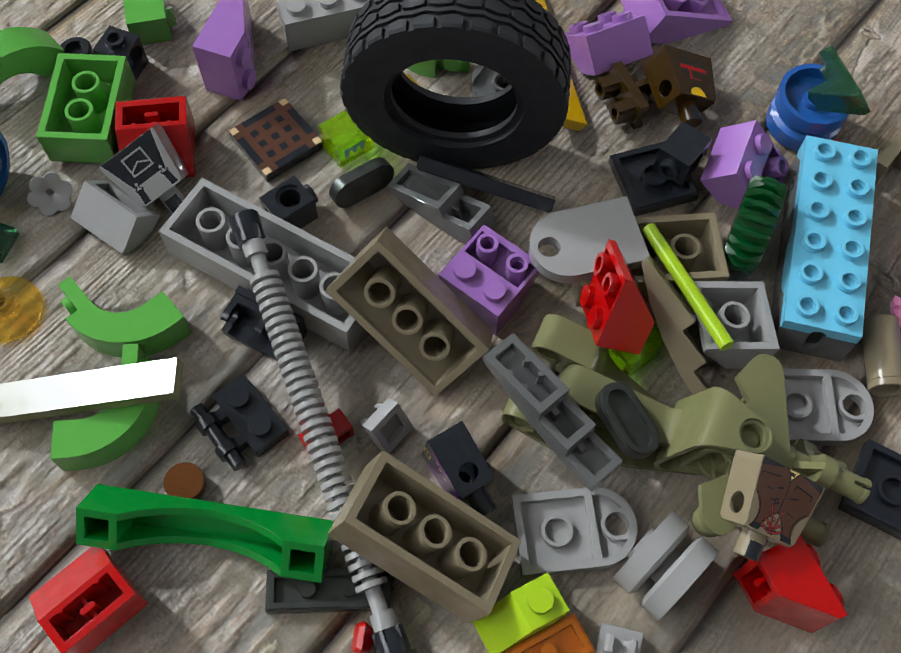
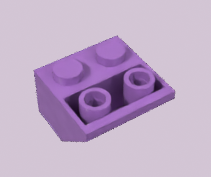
M616 11L606 12L597 16V22L588 24V21H582L570 25V31L565 33L570 45L571 58L581 74L596 76L611 70L613 63L622 61L626 65L653 55L645 15H632L631 11L616 13Z
M754 120L720 129L700 181L717 202L738 209L751 178L755 175L768 176L783 183L788 173L789 164L771 141L770 136L763 130L758 121Z
M483 225L439 273V279L493 331L494 335H497L520 307L539 271L532 264L529 254L486 225Z

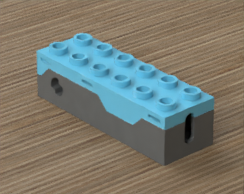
M807 135L789 167L771 308L780 349L841 362L862 338L878 156L877 149Z

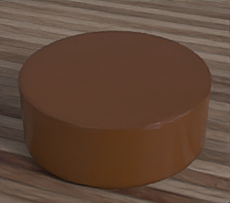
M182 462L168 470L163 484L167 495L200 499L206 489V478L198 466L193 463Z

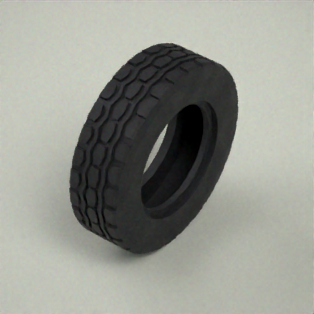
M369 0L359 10V13L356 14L350 26L341 74L340 94L343 105L346 107L345 110L353 123H356V126L367 137H370L373 142L396 155L418 162L420 155L427 154L470 169L498 167L517 162L522 158L525 159L535 154L539 149L544 148L550 143L564 125L570 96V45L562 27L558 26V21L535 0ZM430 60H460L487 67L503 76L510 85L497 93L486 96L453 97L435 93L417 85L403 71L414 64Z

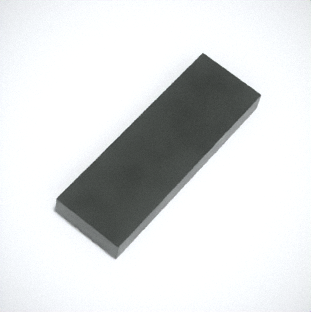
M348 567L327 568L322 583L280 577L274 571L267 570L265 612L267 614L371 611L365 592L356 594L355 587L361 585L362 582L353 584L351 577L357 575L358 572L349 573ZM384 571V573L377 577H387L388 583L382 585L381 589L388 609H390L391 574Z

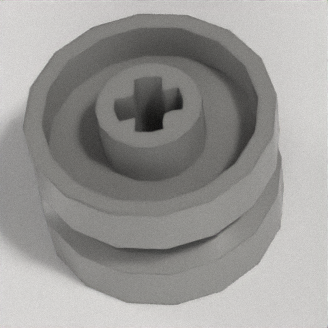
M674 511L656 529L651 528L628 554V561L613 577V580L628 594L637 592L647 579L651 578L655 584L642 598L641 606L657 621L671 609L719 554V551L703 537L696 538L681 553L676 547L689 533L690 525Z

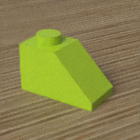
M547 572L510 592L494 604L490 615L475 620L472 623L488 653H503L564 619L570 610Z

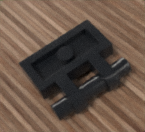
M245 374L212 396L220 407L219 409L209 412L204 404L200 403L195 405L190 411L197 421L195 427L202 436L209 437L216 447V455L222 462H227L233 471L240 470L247 463L241 452L249 446L259 458L290 435L286 426ZM229 421L239 432L233 438H229L221 428Z

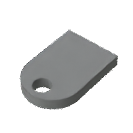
M627 196L550 213L536 223L529 241V256L534 267L543 276L560 283H575L591 279L594 274L593 267L596 256L600 252L603 253L608 239L617 242L630 270L641 268V263L650 254ZM543 245H552L557 248L559 253L548 257L541 254L539 248Z
M783 368L789 441L791 445L802 438L816 446H842L854 442L868 430L874 416V405L868 390L855 377L845 372L831 369ZM851 400L855 402L860 408V415L854 416L849 414L843 407V401Z
M586 487L511 496L515 534L518 539L522 540L518 548L522 579L540 577L547 572L549 575L608 569L622 562L636 542L638 527L634 511L623 497L612 490L597 487L591 492ZM611 516L621 518L626 524V533L621 536L612 535L605 527V520Z

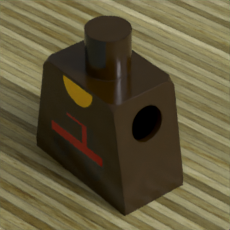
M663 45L642 63L657 107L663 112L678 115L680 122L683 121L693 128L698 127L702 123L700 114L713 105L716 100L711 58L669 45Z

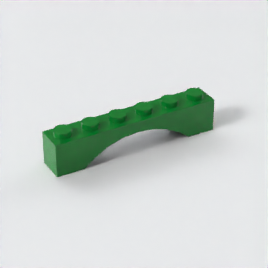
M97 484L76 507V544L116 551L153 544L186 543L206 545L250 557L267 566L280 577L322 583L332 557L333 538L328 535V532L334 522L321 518Z

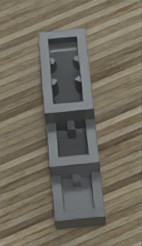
M512 333L483 356L486 366L524 417L562 462L591 492L621 466L623 460L594 432L596 424L568 397L570 389L517 336Z

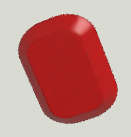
M365 621L356 624L354 627L351 651L353 653H369L371 645H374L371 636L374 631L373 627Z

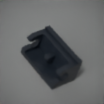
M238 286L235 290V295L224 309L220 318L226 322L222 328L223 334L278 361L254 293ZM293 312L292 315L296 319L295 324L298 325L299 333H301L303 340L307 334L304 318Z

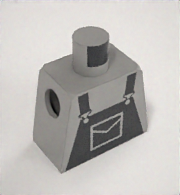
M160 123L148 129L99 167L108 178L144 208L159 198L171 214H173L186 198L176 184L188 175V171Z

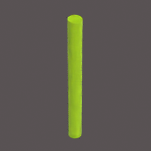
M655 223L646 225L642 229V233L719 349L725 351L734 345L733 339Z

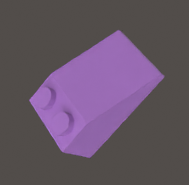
M219 0L192 47L206 90L242 101L248 89L251 90L256 82L253 20L248 0Z
M621 0L624 11H631L632 15H645L651 43H671L729 26L733 22L721 0Z

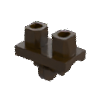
M622 61L612 64L610 74L597 79L595 93L598 98L606 100L613 97L616 101L611 103L609 108L610 117L614 124L618 125L629 122L633 130L642 127V116L653 102L650 98L652 91L647 78L639 80L637 76L631 77Z

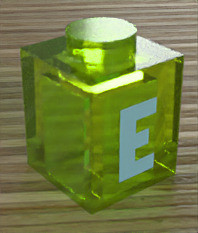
M346 110L318 125L324 149L340 168L374 149L371 138L367 137L356 126V123H353Z

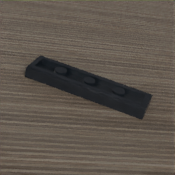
M427 154L420 155L416 168L420 171L548 213L552 212L555 203V196Z

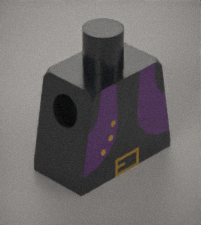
M463 421L426 442L421 455L443 490L462 502L466 501L469 507L483 516L498 508L486 489L494 481V475ZM459 473L467 474L471 478V483L462 481Z

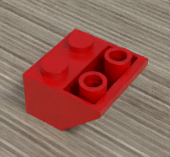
M186 96L116 102L115 132L119 152L148 129L160 123L188 171V175L185 178L196 177L195 121Z
M608 239L603 253L600 252L596 256L593 267L594 274L589 285H585L581 291L580 306L583 307L587 326L591 330L596 346L640 355L655 322L617 242Z
M801 534L793 546L786 547L778 544L762 552L758 563L749 560L734 573L755 612L806 632L813 633L848 615L843 608L844 600L840 591L835 585L828 582L820 568L821 563L817 552L810 544L805 543Z
M90 547L29 596L37 622L60 653H91L149 604L106 549Z

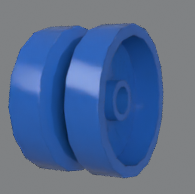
M811 63L796 66L788 71L780 82L766 112V125L771 135L781 145L794 151L800 149L807 135L835 140L855 105V92L848 79L837 70L828 66Z

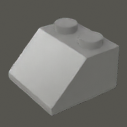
M694 281L734 341L732 347L721 351L696 314L703 353L725 369H743L751 359L759 354L775 355L780 348L764 282Z

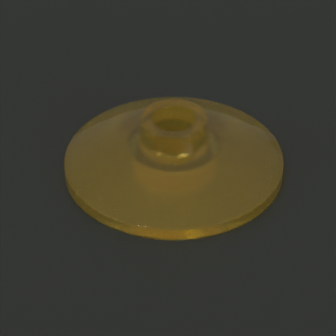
M16 276L0 278V303L5 301L0 306V343L12 342L27 335L37 325L43 312V299L39 290L30 281Z

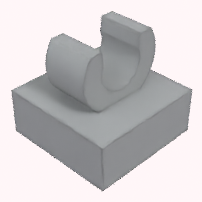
M390 398L383 404L377 403L374 406L376 411L368 420L366 418L360 420L363 428L378 449L384 450L388 454L414 428L400 405Z
M602 622L599 625L595 653H640L643 633Z

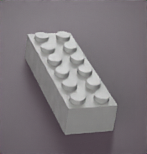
M201 178L158 231L168 253L235 290L238 286H241L253 292L249 280L255 275L252 263L246 261L243 250H240L229 218L242 210H257L266 236L264 238L268 251L266 260L270 270L279 271L284 285L283 288L287 293L286 297H288L290 302L289 306H291L294 313L304 318L307 329L351 351L365 329L325 290L355 257Z

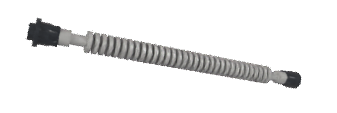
M254 209L242 210L233 214L229 218V223L239 249L243 250L246 261L252 263L255 275L249 281L253 288L256 302L259 305L266 331L269 332L268 337L272 341L271 345L275 351L274 354L278 360L277 363L281 369V375L285 378L284 383L288 387L287 392L291 397V404L295 406L293 410L295 415L298 416L297 421L301 425L300 430L304 434V442L308 444L306 446L309 454H312L310 456L311 462L316 463L313 468L315 473H319L317 475L318 483H323L320 485L322 493L328 492L323 496L324 500L327 503L332 502L327 505L328 512H335L330 515L331 521L334 522L354 485H348L352 482L351 475H345L349 470L347 465H342L345 463L344 455H340L342 450L337 445L339 443L337 436H333L335 430L333 426H330L332 421L327 416L329 413L327 407H324L325 401L321 397L322 393L320 388H318V381L314 379L315 373L312 370L311 362L308 360L309 356L307 351H305L306 347L304 342H302L298 325L295 324L296 319L292 315L293 310L289 306L290 302L288 297H286L287 293L283 288L284 285L279 271L270 270L267 263L268 251L264 242L266 236L258 211ZM342 545V553L351 551L350 554L344 556L345 562H355L348 566L349 573L358 572L357 575L351 577L353 584L362 582L361 585L355 587L356 594L365 592L373 614L369 619L375 633L371 636L376 652L417 653L416 648L412 649L403 624H398L393 608L388 609L381 589L382 585L388 583L387 577H377L384 573V570L380 567L374 568L375 564Z

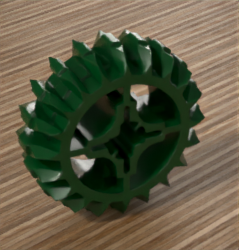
M755 175L750 179L723 248L727 266L731 270L751 274L758 267L771 239L787 193L786 185L778 182L777 179Z

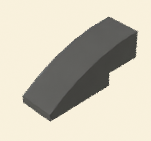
M410 163L387 185L388 190L405 205L440 230L465 244L483 225L492 230L497 226L490 205L464 195L460 184L420 171L416 168L417 166Z

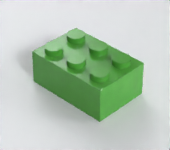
M58 53L36 136L50 161L104 164L119 152L115 132L116 102L133 101L136 80L126 56Z

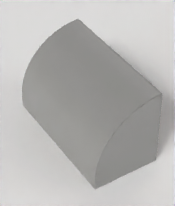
M90 180L83 183L71 219L121 254H126L136 249L148 238L160 214L148 206L145 208L140 206L110 180Z

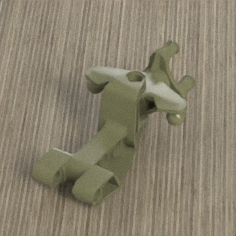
M548 314L544 317L531 349L538 356L556 366L555 370L561 373L559 379L570 389L568 397L596 424L594 432L623 460L621 466L701 475L712 479L698 485L699 507L692 515V525L701 536L709 538L724 536L737 528L736 525L722 519L720 514L736 450L765 455L824 486L825 490L830 489L857 504L863 503L870 494V490L863 488V486L867 488L872 487L871 480L847 470L845 462L816 450V445L802 438L792 445L790 444L784 370L782 364L774 356L766 353L757 355L735 376L734 379L743 396L741 400L729 391L714 386L676 401L674 407L671 408L655 399L621 370L610 357L608 348L596 346L590 329L560 315ZM621 382L628 385L635 392L659 431L660 442L657 449L643 459L630 458L620 450L596 411V395L609 383ZM509 397L501 417L502 420L512 428L551 449ZM810 516L801 532V536L805 541L812 543L814 546L821 547L827 540L830 526Z

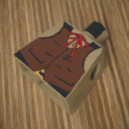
M736 450L720 511L722 519L742 528L733 552L758 563L767 540L786 547L793 546L823 495L825 487L765 455Z

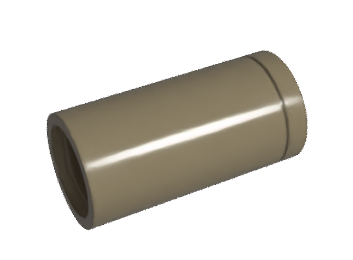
M877 314L864 318L861 342L867 390L870 396L877 398L900 396L901 330L899 319L889 314Z

